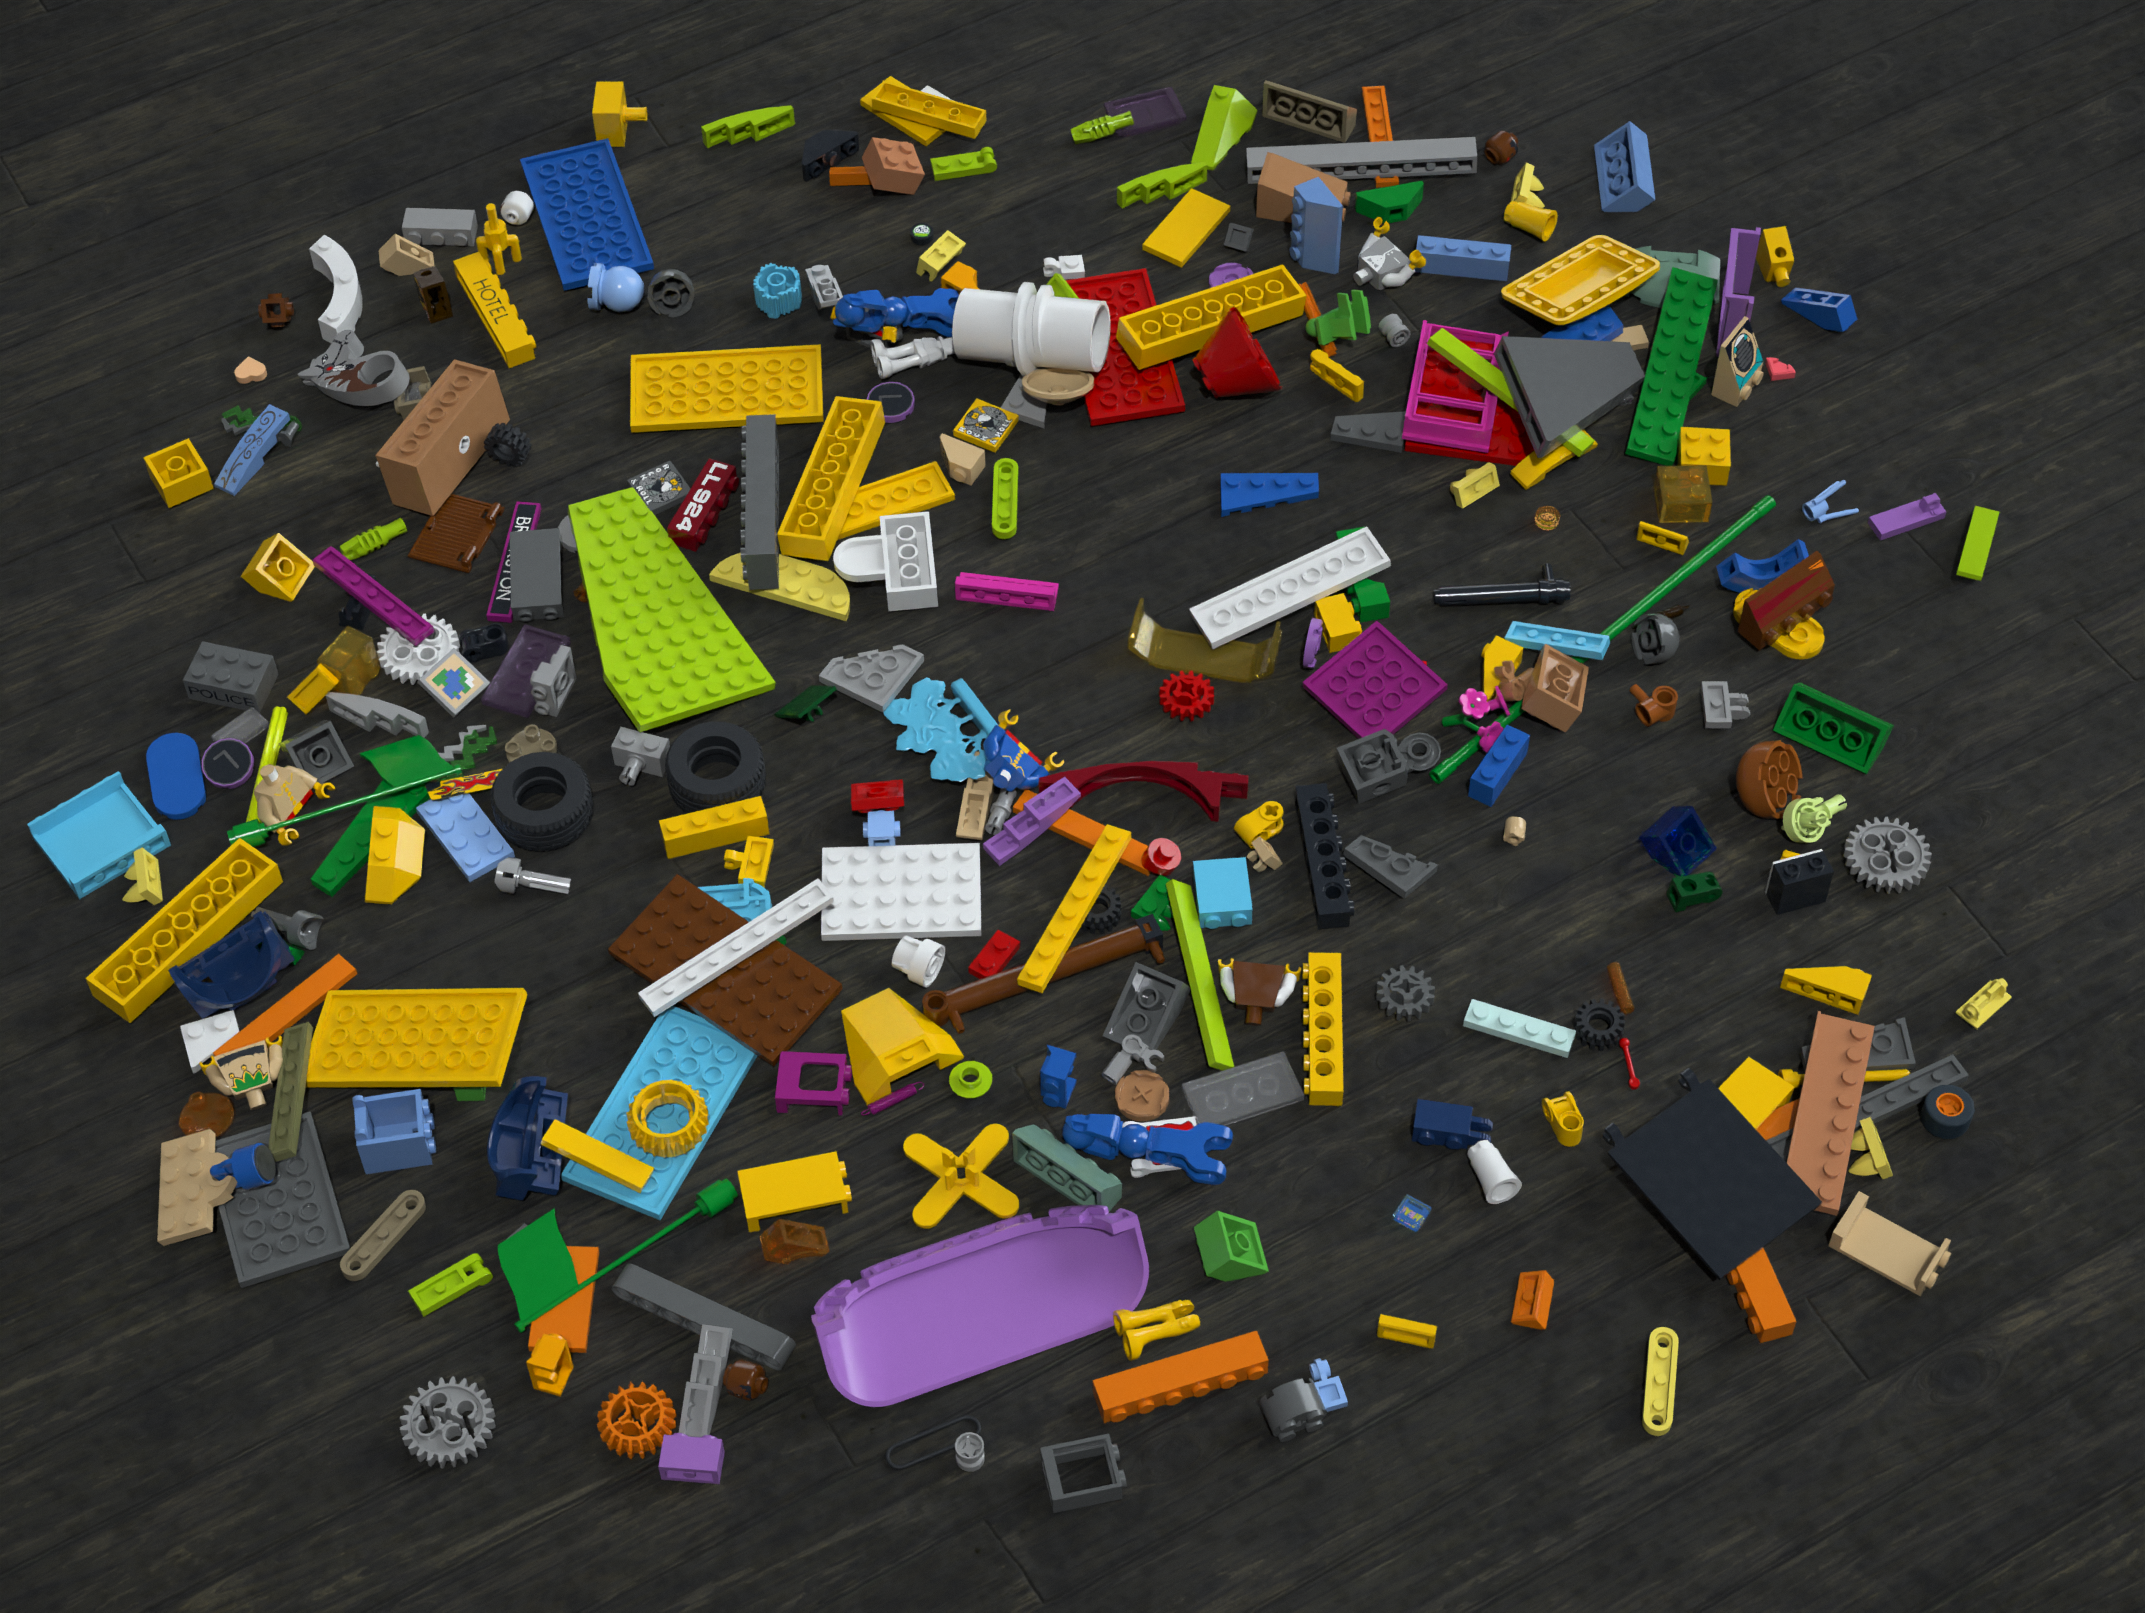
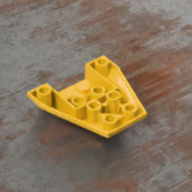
M890 988L841 1010L854 1085L867 1105L891 1093L890 1082L934 1061L939 1070L964 1059V1055L951 1035Z

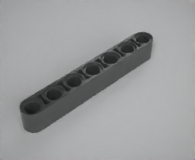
M626 1264L611 1288L619 1298L698 1335H701L702 1324L733 1328L729 1349L774 1370H782L796 1347L795 1341L788 1335L633 1264Z

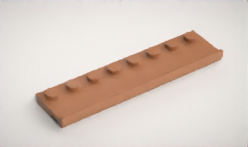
M1818 1011L1787 1164L1822 1201V1204L1815 1211L1837 1216L1875 1026L1821 1014V1011Z

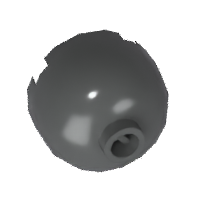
M666 269L653 276L648 286L647 298L650 306L656 313L660 315L661 313L669 314L668 317L674 318L682 316L690 310L694 301L695 290L691 279L685 273L676 269Z
M1661 614L1641 615L1635 621L1634 625L1638 626L1636 633H1632L1631 638L1636 657L1639 660L1643 658L1644 664L1647 665L1668 661L1675 655L1679 646L1680 635L1676 624L1670 618Z

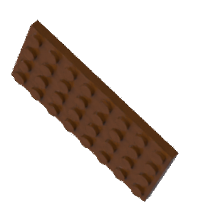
M677 874L608 948V952L612 957L653 984L746 925L749 921ZM774 940L679 1002L757 1056L775 1066L780 1060V1053L782 1051L787 1052L843 988L842 983L779 941Z

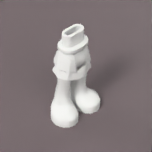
M939 336L937 340L935 338L914 339L910 343L894 348H886L880 339L871 340L873 361L881 379L889 378L893 374L913 366H919L920 368L926 365L930 366L940 360L947 359V355L955 354L952 337L943 339Z

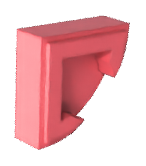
M1766 358L1765 364L1771 381L1795 378L1796 372L1790 364L1786 365L1778 361V358Z

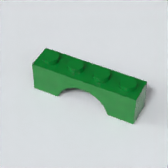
M1364 527L1336 531L1335 541ZM1365 578L1345 587L1346 594L1351 595L1352 599L1350 602L1353 605L1354 613H1357L1360 623L1389 618L1390 599L1384 583Z

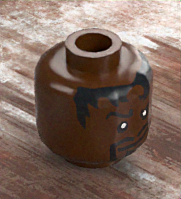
M739 1359L733 1364H729L723 1375V1384L726 1386L728 1394L753 1401L766 1391L768 1378L765 1377L763 1366Z

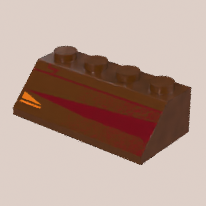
M1815 551L1744 600L1738 632L1758 650L1766 645H1772L1779 636L1785 632H1791L1799 622L1808 620L1815 611L1821 607H1827L1833 600L1832 595L1835 584L1821 553Z

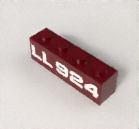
M708 459L667 527L668 537L677 546L696 552L701 543H705L708 531L711 526H715L717 523L718 514L722 508L724 509L727 506L730 494L738 487L739 478L737 477L736 466Z

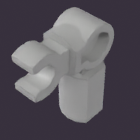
M1128 1035L1122 1041V1051L1115 1054L1102 1072V1076L1107 1081L1116 1085L1132 1064L1131 1059L1144 1062L1146 1069L1155 1073L1156 1066L1151 1064L1150 1060L1157 1058L1163 1062L1164 1055L1159 1050H1149V1046L1144 1044L1137 1035Z

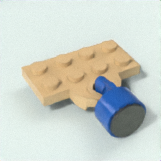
M211 1129L161 1143L157 1242L165 1246L213 1232V1207L225 1204L232 1199L233 1196L231 1194L235 1188L242 1187L248 1190L271 1183L275 1176L276 1167L273 1155L268 1147L262 1143H256L236 1149L232 1154V1158H229L219 1152L215 1153L216 1133Z

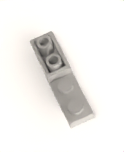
M815 265L812 268L805 269L812 298L817 308L824 309L836 306V303L843 296L836 278H833L829 266Z

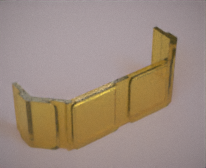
M1140 598L1128 637V648L1141 659L1147 660L1149 665L1156 668L1178 672L1182 670L1184 673H1189L1192 670L1193 673H1201L1213 678L1251 683L1253 679H1261L1274 672L1282 640L1281 622L1277 621L1273 637L1258 644L1232 640L1212 649L1204 635L1162 628L1144 613V599Z

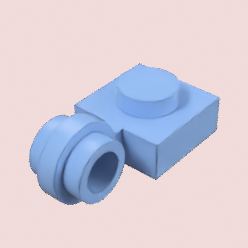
M1315 1359L1314 1363L1309 1364L1312 1379L1314 1381L1319 1380V1382H1315V1386L1326 1411L1329 1412L1347 1407L1348 1401L1339 1376L1327 1379V1377L1331 1376L1327 1360Z

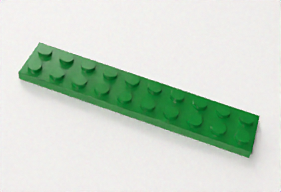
M1672 267L1625 454L1669 467L1673 466L1679 444L1680 428L1683 427L1717 287V279Z

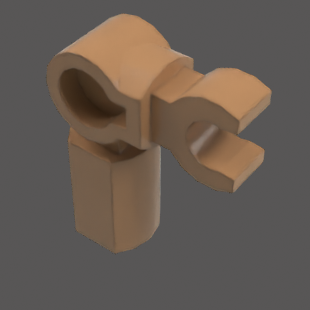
M1511 660L1503 661V666H1496L1494 668L1497 678L1501 681L1499 683L1500 691L1505 702L1520 701L1524 696L1534 668H1528L1515 677L1513 662Z

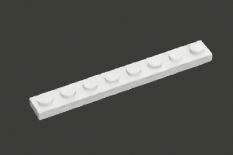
M816 879L638 993L639 998L654 1017L834 903L833 896L822 882Z

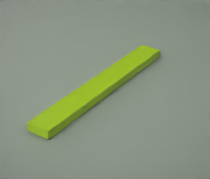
M1441 328L1429 338L1427 345L1518 412L1502 371L1444 328ZM1580 431L1562 445L1580 457L1593 445L1595 440L1583 431Z
M1171 879L1166 883L1208 1065L1229 1072L1234 1069L1233 1059L1192 889L1188 884Z

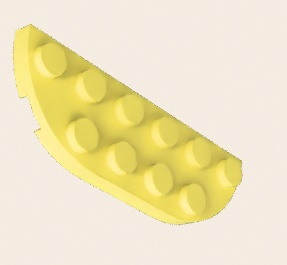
M740 553L721 561L709 574L710 581L843 621H847L850 613L849 592L844 581L837 574L822 566L779 554V589L749 590L748 580H743V565H746V562L741 563Z

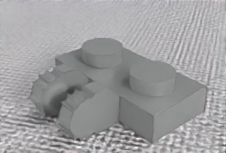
M1702 681L1700 688L1705 728H1731L1732 719L1742 720L1750 715V710L1746 707V704L1749 702L1747 694L1729 693L1727 681Z

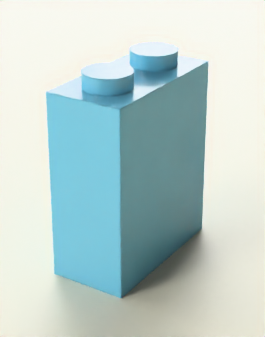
M1246 857L1193 861V883L1200 927L1214 929L1223 926L1241 927L1252 924L1253 909Z

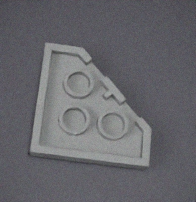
M902 644L893 646V650L878 652L877 649L858 653V657L843 659L842 656L833 658L820 673L819 682L827 686H836L838 691L884 712L924 662V654Z

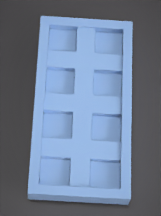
M469 793L435 800L430 799L416 807L418 815L469 882L493 870L504 859L515 857L512 848Z

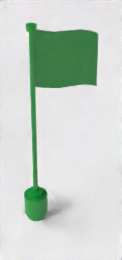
M420 735L359 753L361 757L373 765L380 777L392 788L267 827L264 822L259 823L258 819H254L233 826V829L227 831L231 845L241 838L252 847L265 844L264 838L269 837V831L456 773L460 775L462 771L459 764L453 767L441 758L427 739Z
M725 1178L722 1181L717 1180L696 1194L697 1200L694 1202L696 1208L579 1285L572 1257L558 1230L555 1208L498 1245V1255L501 1268L517 1303L520 1320L514 1324L519 1333H522L527 1325L700 1212L702 1216L707 1214L711 1218L733 1204L734 1199L738 1197L734 1186Z

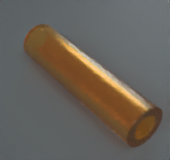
M1610 963L1607 966V970L1619 1007L1621 1008L1620 1010L1624 1014H1630L1634 1011V1006L1620 963Z

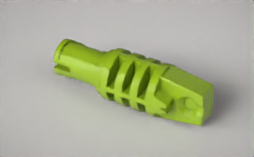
M1130 111L1113 117L1105 115L1072 128L1071 134L1075 144L1091 142L1108 135H1113L1115 130L1134 125V121Z
M401 518L382 527L376 525L373 527V530L368 529L367 533L362 532L361 536L356 535L340 546L341 554L349 560L366 556L368 551L372 553L374 548L378 550L381 548L380 545L384 547L392 538L406 533V525Z

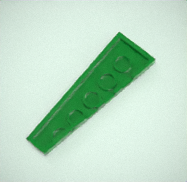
M383 780L374 793L392 787ZM422 783L368 800L312 876V885L333 897L369 860L374 806L400 808L412 817L417 812L416 807L430 799L425 787L429 783Z

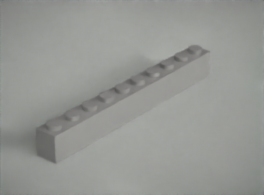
M1475 137L1247 148L1248 184L1258 183L1267 152L1282 156L1338 179L1477 173Z

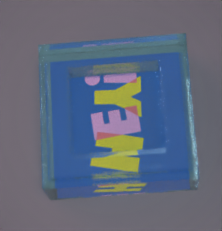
M1407 1194L1394 1212L1392 1220L1417 1233L1430 1214L1431 1207Z

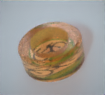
M1543 506L1536 511L1535 524L1540 529L1552 530L1559 525L1560 513L1556 508Z

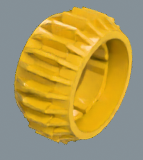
M661 1080L651 1083L644 1089H641L639 1094L634 1095V1101L629 1103L630 1111L626 1113L628 1131L630 1132L631 1139L635 1140L636 1146L642 1147L645 1153L648 1152L653 1154V1156L663 1158L686 1154L689 1150L694 1149L695 1145L702 1141L701 1136L707 1133L706 1126L709 1125V1115L704 1097H700L698 1090H693L691 1085H686L682 1081ZM679 1104L688 1109L690 1119L685 1127L676 1132L659 1134L647 1128L646 1117L651 1110L658 1106Z

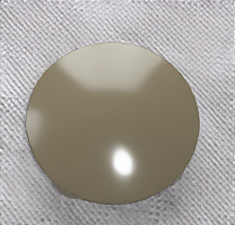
M528 725L506 743V756L510 763L530 753H556L557 743L553 735L548 731L540 729L536 725Z

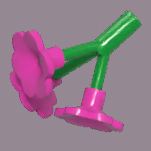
M1498 685L1495 686L1496 698L1488 702L1484 692H1477L1473 688L1467 689L1465 694L1459 697L1462 713L1443 717V726L1449 727L1464 724L1473 729L1482 737L1479 744L1483 747V751L1489 752L1504 730L1497 721L1486 728L1483 726L1479 727L1469 722L1468 718L1481 719L1484 713H1487L1490 709L1493 711L1498 708L1503 709L1507 716L1510 715Z

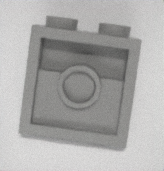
M561 645L557 654H553L550 664L541 662L537 671L535 670L531 675L530 684L533 686L531 694L534 696V701H536L534 709L542 715L548 714L557 717L577 679L571 647Z

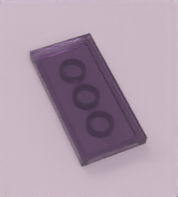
M524 625L481 699L482 705L529 718L536 705L534 696L531 694L533 688L530 684L532 673L535 670L537 671L541 662L550 664L553 654H557L561 645L569 647L571 644L570 637Z

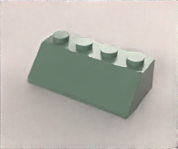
M1033 1124L1015 1129L1012 1133L1014 1162L1076 1204L1107 1206L1108 1211H1110L1122 1198V1183L1114 1174H1107L1093 1160L1083 1158L1076 1153L1072 1146L1066 1143L1062 1144L1056 1140L1048 1130L1040 1129Z

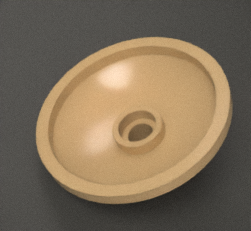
M1044 367L1036 369L1025 375L1022 379V388L1028 395L1053 405H1063L1075 401L1086 395L1094 386V377L1088 371Z

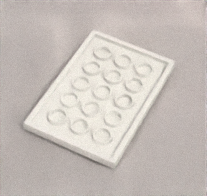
M980 843L822 848V884L834 898V903L822 910V941L903 938L906 935L912 938L981 936Z

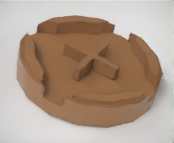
M1136 1070L1131 1072V1075L1124 1076L1119 1080L1115 1088V1103L1118 1110L1126 1118L1134 1121H1150L1158 1118L1165 1112L1169 1104V1088L1167 1083L1165 1084L1163 1078L1158 1074L1148 1070Z

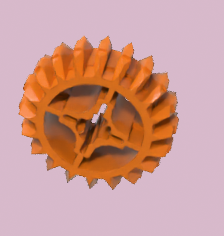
M643 1381L638 1388H635L634 1384L630 1382L629 1389L624 1390L619 1386V1394L616 1395L609 1392V1401H602V1411H598L597 1415L599 1420L597 1427L601 1433V1440L604 1443L607 1442V1447L610 1451L616 1449V1453L620 1457L627 1452L630 1459L634 1457L635 1453H639V1456L643 1459L646 1451H650L651 1454L655 1455V1447L659 1446L662 1448L664 1435H672L671 1430L676 1428L674 1420L676 1412L672 1408V1400L666 1397V1393L663 1390L657 1392V1387L654 1384L646 1389V1384ZM626 1409L624 1415L618 1418L619 1421L615 1422L617 1416ZM632 1414L634 1415L635 1419L640 1420L642 1427L639 1425L638 1421L634 1422ZM659 1418L655 1427L648 1432V1428Z

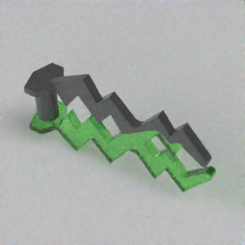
M238 405L224 412L221 420L226 432L228 433L233 430L236 436L248 430L259 416L254 417L251 408L242 412ZM237 414L239 422H242L244 420H246V422L241 425H238L236 419H234L229 424L225 418ZM289 415L290 421L284 426H288L285 432L279 431L276 434L277 442L281 441L285 446L291 447L292 438L296 431H301L302 424L296 416Z

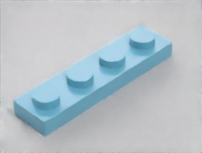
M1517 621L1512 622L1505 636V640L1523 648L1542 650L1544 644H1547L1566 655L1603 660L1610 644V638L1607 635Z

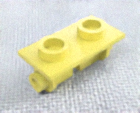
M2003 978L1990 980L1956 1011V1014L1978 1029L2012 998V996L2006 993L2007 982Z

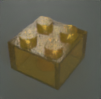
M1707 465L1657 466L1654 488L1659 522H1709L1712 497Z
M347 626L317 659L318 665L321 663L340 680L329 692L360 695L364 687L371 679L377 676L380 670L372 637L350 626Z

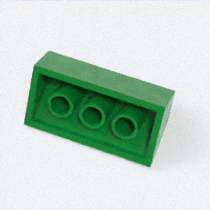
M1796 683L1790 691L1773 731L1868 774L1883 750L1894 725L1805 684Z

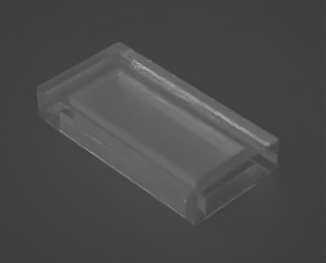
M251 707L211 736L214 742L220 739L232 738L240 740L245 744L268 728L269 723L259 712Z

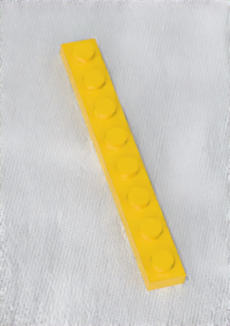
M1106 825L1018 976L1019 986L1043 993L1131 840L1130 831Z

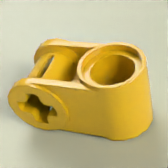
M1275 801L1265 802L1251 813L1241 817L1236 822L1234 831L1250 848L1255 849L1252 845L1255 839L1261 837L1266 841L1283 829V807Z
M1564 1092L1563 1096L1550 1100L1548 1098L1542 1099L1544 1115L1558 1141L1568 1147L1579 1144L1582 1137L1584 1120L1571 1092Z

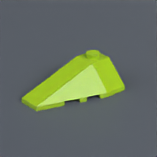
M1214 85L1208 100L1191 164L1205 162L1207 170H1214L1227 156L1228 150L1240 142V137L1245 132L1248 133L1251 130L1257 115V109L1236 89Z

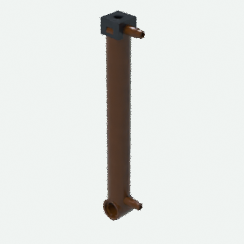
M1150 914L1136 919L1135 925L1068 948L1049 983L1140 951H1144L1146 955L1152 953L1157 963H1163L1165 961L1161 950L1163 949V933L1154 915ZM1025 964L945 992L940 990L929 991L922 1000L923 1015L939 1027L945 1025L950 1019L957 1033L961 1034L965 1031L960 1014L1031 990L1019 986L1017 981Z

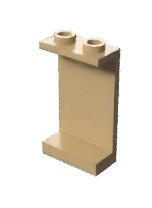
M1859 1191L1833 1231L1829 1247L1921 1296L1926 1287L1929 1289L1933 1287L1939 1275L1935 1273L1939 1266L1944 1268L1951 1256V1253L1947 1251L1951 1240L1945 1238L1940 1248L1865 1208L1869 1196Z

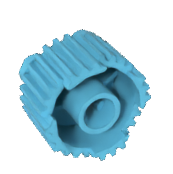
M772 263L761 267L760 273H757L758 276H755L753 283L757 307L761 311L764 310V313H767L769 318L774 319L780 317L781 314H789L790 311L799 309L802 304L800 276L795 267H788L787 269V266L784 268L782 265L777 267L776 264Z

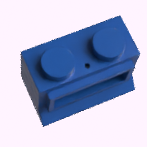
M1047 1045V1056L1040 1071L1041 1096H1044L1043 1102L1046 1105L1066 1109L1077 1083V1079L1068 1077L1073 1071L1076 1053Z

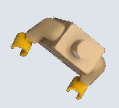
M271 764L265 765L260 770L263 779L254 789L258 818L266 826L293 819L312 796V788L315 789L318 798L327 799L330 796L324 793V787L330 791L335 790V787L331 783L320 784L317 782L316 777L300 768L293 766L280 767ZM287 826L272 830L273 833L277 832L279 834L278 841L281 845L287 846L292 844L288 836L293 840L299 837L295 829L289 828L285 830Z

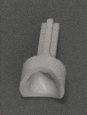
M508 857L498 863L494 883L501 892L514 894L516 887L518 888L520 884L526 887L558 893H569L571 882L569 878L527 870L522 871V867H520L521 859ZM506 872L513 873V878L505 877Z

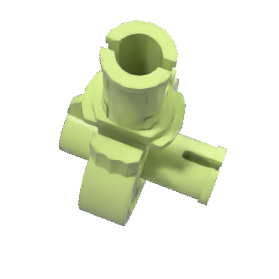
M1839 794L1823 802L1821 797L1795 799L1785 808L1781 829L1785 830L1788 837L1796 843L1815 842L1823 835L1825 828L1831 825L1829 819L1832 818V815L1846 809L1847 803L1838 805L1846 800Z

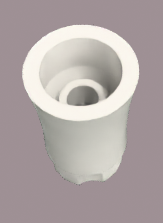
M1488 1140L1479 1141L1470 1147L1467 1155L1481 1183L1487 1202L1499 1204L1514 1197L1521 1189L1522 1183L1503 1160L1498 1149L1492 1143H1489Z

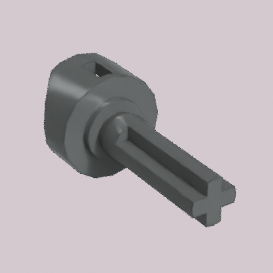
M256 907V911H252V917L259 911H262V913L266 911L272 919L275 928L287 932V939L291 944L309 950L316 948L318 932L324 920L322 916L304 910L296 912L292 917L261 907Z

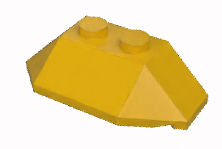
M378 806L373 808L365 895L366 903L392 905L398 897L421 879L425 829L400 808Z

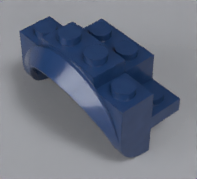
M259 911L253 915L254 919L181 966L175 965L168 970L181 993L202 1019L216 1013L219 1009L229 1008L232 1011L239 1006L245 1005L277 982L275 977L278 971L286 968L289 963L295 960L289 946L277 932L272 919L266 911L263 913ZM262 942V947L260 950L258 944ZM208 976H209V978L213 981V982H202V980L205 979V978L208 977Z
M530 1076L515 1081L493 1120L487 1143V1157L497 1179L496 1196L523 1201L528 1190L556 1195L559 1190L562 1155L541 1145V1141L555 1119L565 1124L568 1093L544 1089L546 1077Z

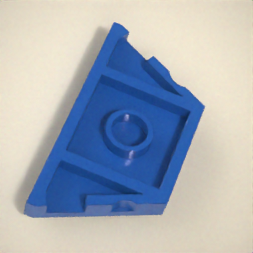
M1607 305L1581 320L1559 325L1541 338L1611 341L1623 333V324L1611 307Z

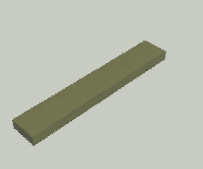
M309 1022L284 1030L282 1045L283 1062L278 1074L268 1149L271 1151L275 1162L294 1157L297 1153L313 1026Z

